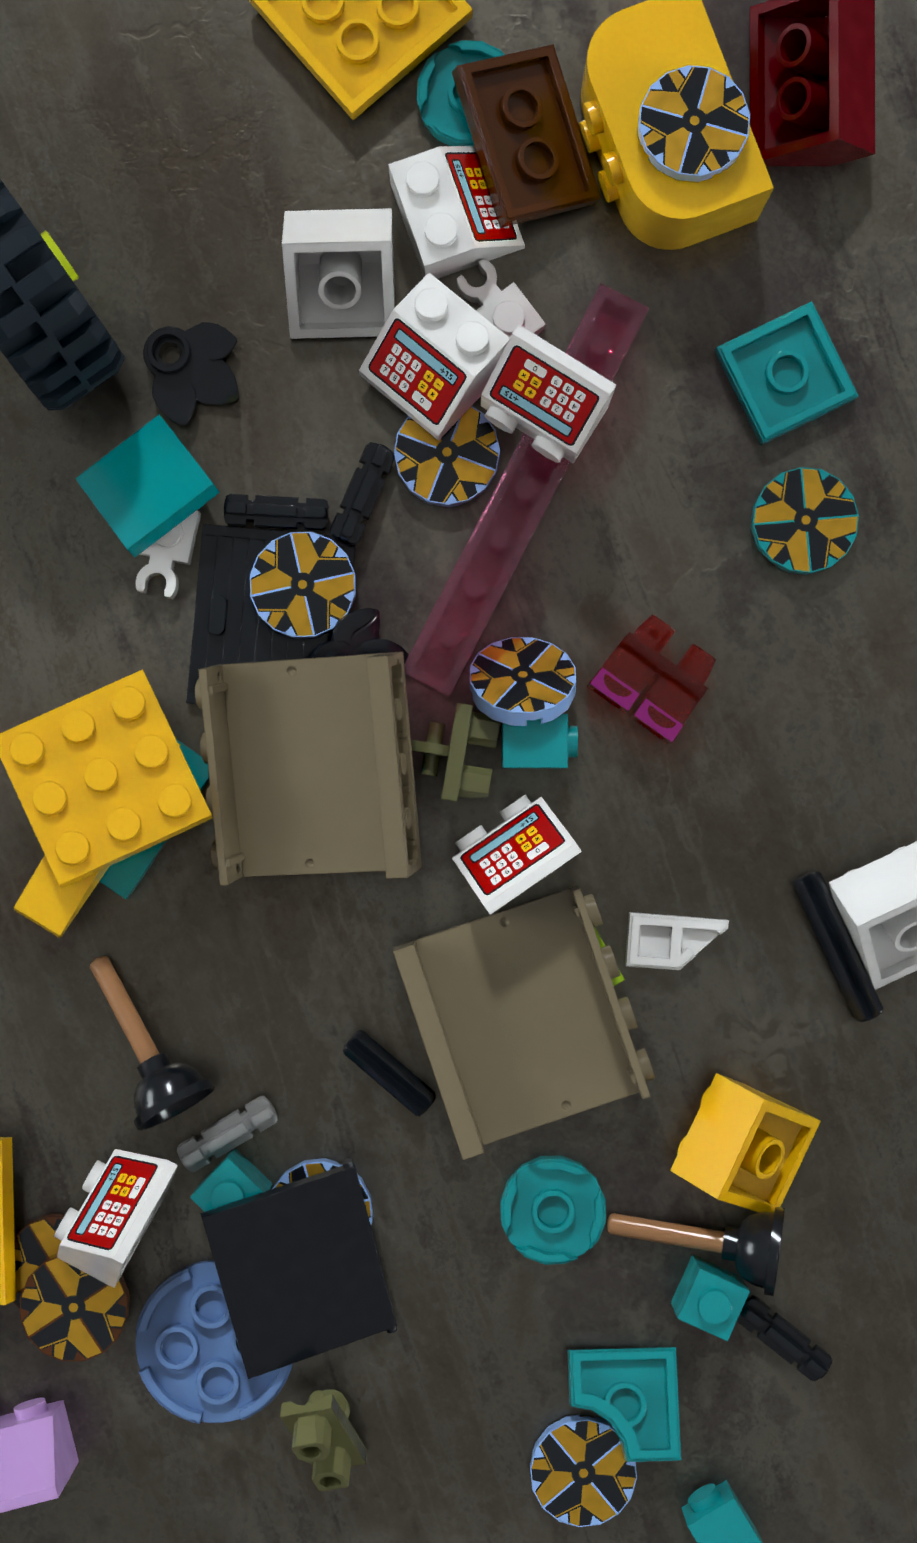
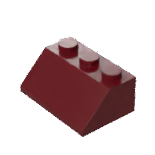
M768 0L750 7V127L765 166H834L876 154L875 0Z

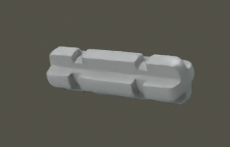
M259 1096L244 1105L246 1111L240 1113L239 1109L202 1130L201 1135L203 1137L197 1140L194 1135L179 1144L177 1153L184 1167L190 1172H196L211 1162L210 1156L215 1155L216 1158H219L254 1137L252 1131L258 1128L261 1133L278 1121V1116L272 1103L265 1096Z

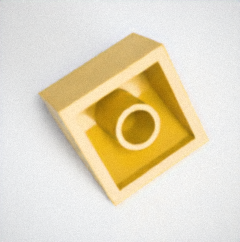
M716 1073L711 1085L706 1089L701 1098L700 1108L688 1134L679 1144L678 1155L670 1171L718 1200L756 1212H774L775 1207H781L821 1121L746 1084Z

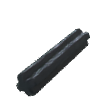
M812 871L798 877L793 881V886L854 1018L859 1022L876 1018L883 1013V1006L822 874L818 871Z

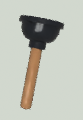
M100 956L90 963V970L140 1062L137 1070L143 1080L137 1084L134 1093V1108L137 1114L134 1124L138 1130H146L196 1105L211 1094L215 1086L211 1079H204L192 1066L181 1062L171 1064L166 1052L159 1053L109 957Z
M775 1207L774 1212L751 1214L743 1220L740 1228L726 1226L725 1232L616 1213L610 1214L607 1219L606 1228L610 1235L722 1253V1259L735 1261L736 1270L744 1280L754 1286L764 1288V1295L774 1296L785 1208Z

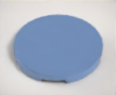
M214 1260L189 1264L164 1279L148 1298L137 1322L135 1338L136 1355L140 1368L139 1374L143 1383L162 1407L189 1422L197 1424L201 1422L225 1423L239 1419L242 1421L252 1417L274 1400L286 1383L293 1364L248 1379Z

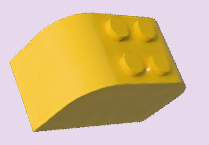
M646 0L609 16L598 27L590 41L581 86L580 107L584 120L579 122V128L588 153L596 151L603 170L598 172V179L606 201L608 203L616 202L624 224L637 239L649 246L664 250L689 247L757 221L774 189L750 124L749 136L736 162L721 173L700 182L675 180L658 171L649 161V156L644 151L643 145L641 147L637 135L640 106L650 86L665 73L687 65L711 67L732 80L702 0Z

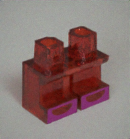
M651 615L633 634L628 632L586 687L625 714L632 708L651 678L655 677V681L629 718L668 745L675 741L689 715L708 690L703 684L708 679L716 659L700 647L691 644L677 665L669 661L660 652L675 630L655 615Z

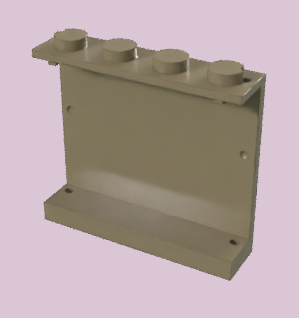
M403 652L218 664L198 669L199 679L195 684V699L198 708L203 711L205 731L201 736L200 751L204 763L208 764L210 786L206 791V804L212 814L215 839L211 846V859L214 868L219 871L220 885H229L242 877L386 871V879L408 878L422 868Z
M578 886L396 946L393 949V954L463 1160L483 1154V1145L639 1093L642 1099L651 1097L646 1084L647 1081L655 1079L650 1060L645 1048L635 1051L628 1031L638 1027L631 1004L627 996L620 999L617 998L611 980L620 976L617 962L610 945L600 948L594 927L603 924L593 894L583 896Z

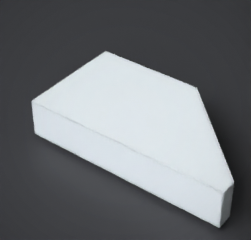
M629 912L625 966L681 970L696 957L697 953L728 929L729 920Z

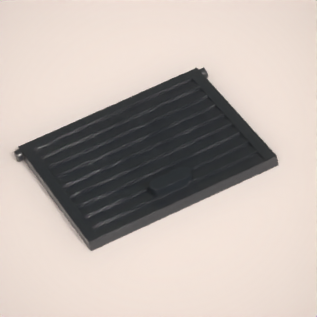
M203 524L187 704L197 705L195 684L199 679L198 669L218 664L310 658L313 651L319 645L331 641L333 631L317 638L294 639L275 631L258 615L250 597V573L257 555L272 540L290 533L289 531ZM322 535L332 539L347 554L354 569L356 545L343 543L332 535Z
M351 1158L345 1159L342 1162L343 1166L200 1213L248 1379L383 1331H387V1333L397 1331V1324L356 1167Z

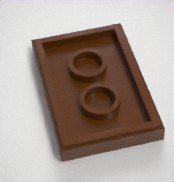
M554 44L456 66L452 71V75L500 228L594 205L601 199Z

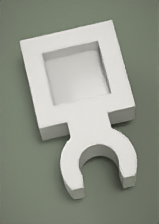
M483 258L478 262L480 272L486 277V282L481 287H472L462 275L457 278V289L461 296L467 301L479 303L481 307L476 311L509 338L518 324L536 335L545 329L546 323L514 282L502 291L497 286L496 270L488 260Z
M196 510L139 554L148 556L150 559L149 564L145 565L137 574V591L146 594L150 579L161 575L166 579L164 596L172 600L175 598L179 589V580L173 571L175 562L185 565L191 564L201 518L199 511Z

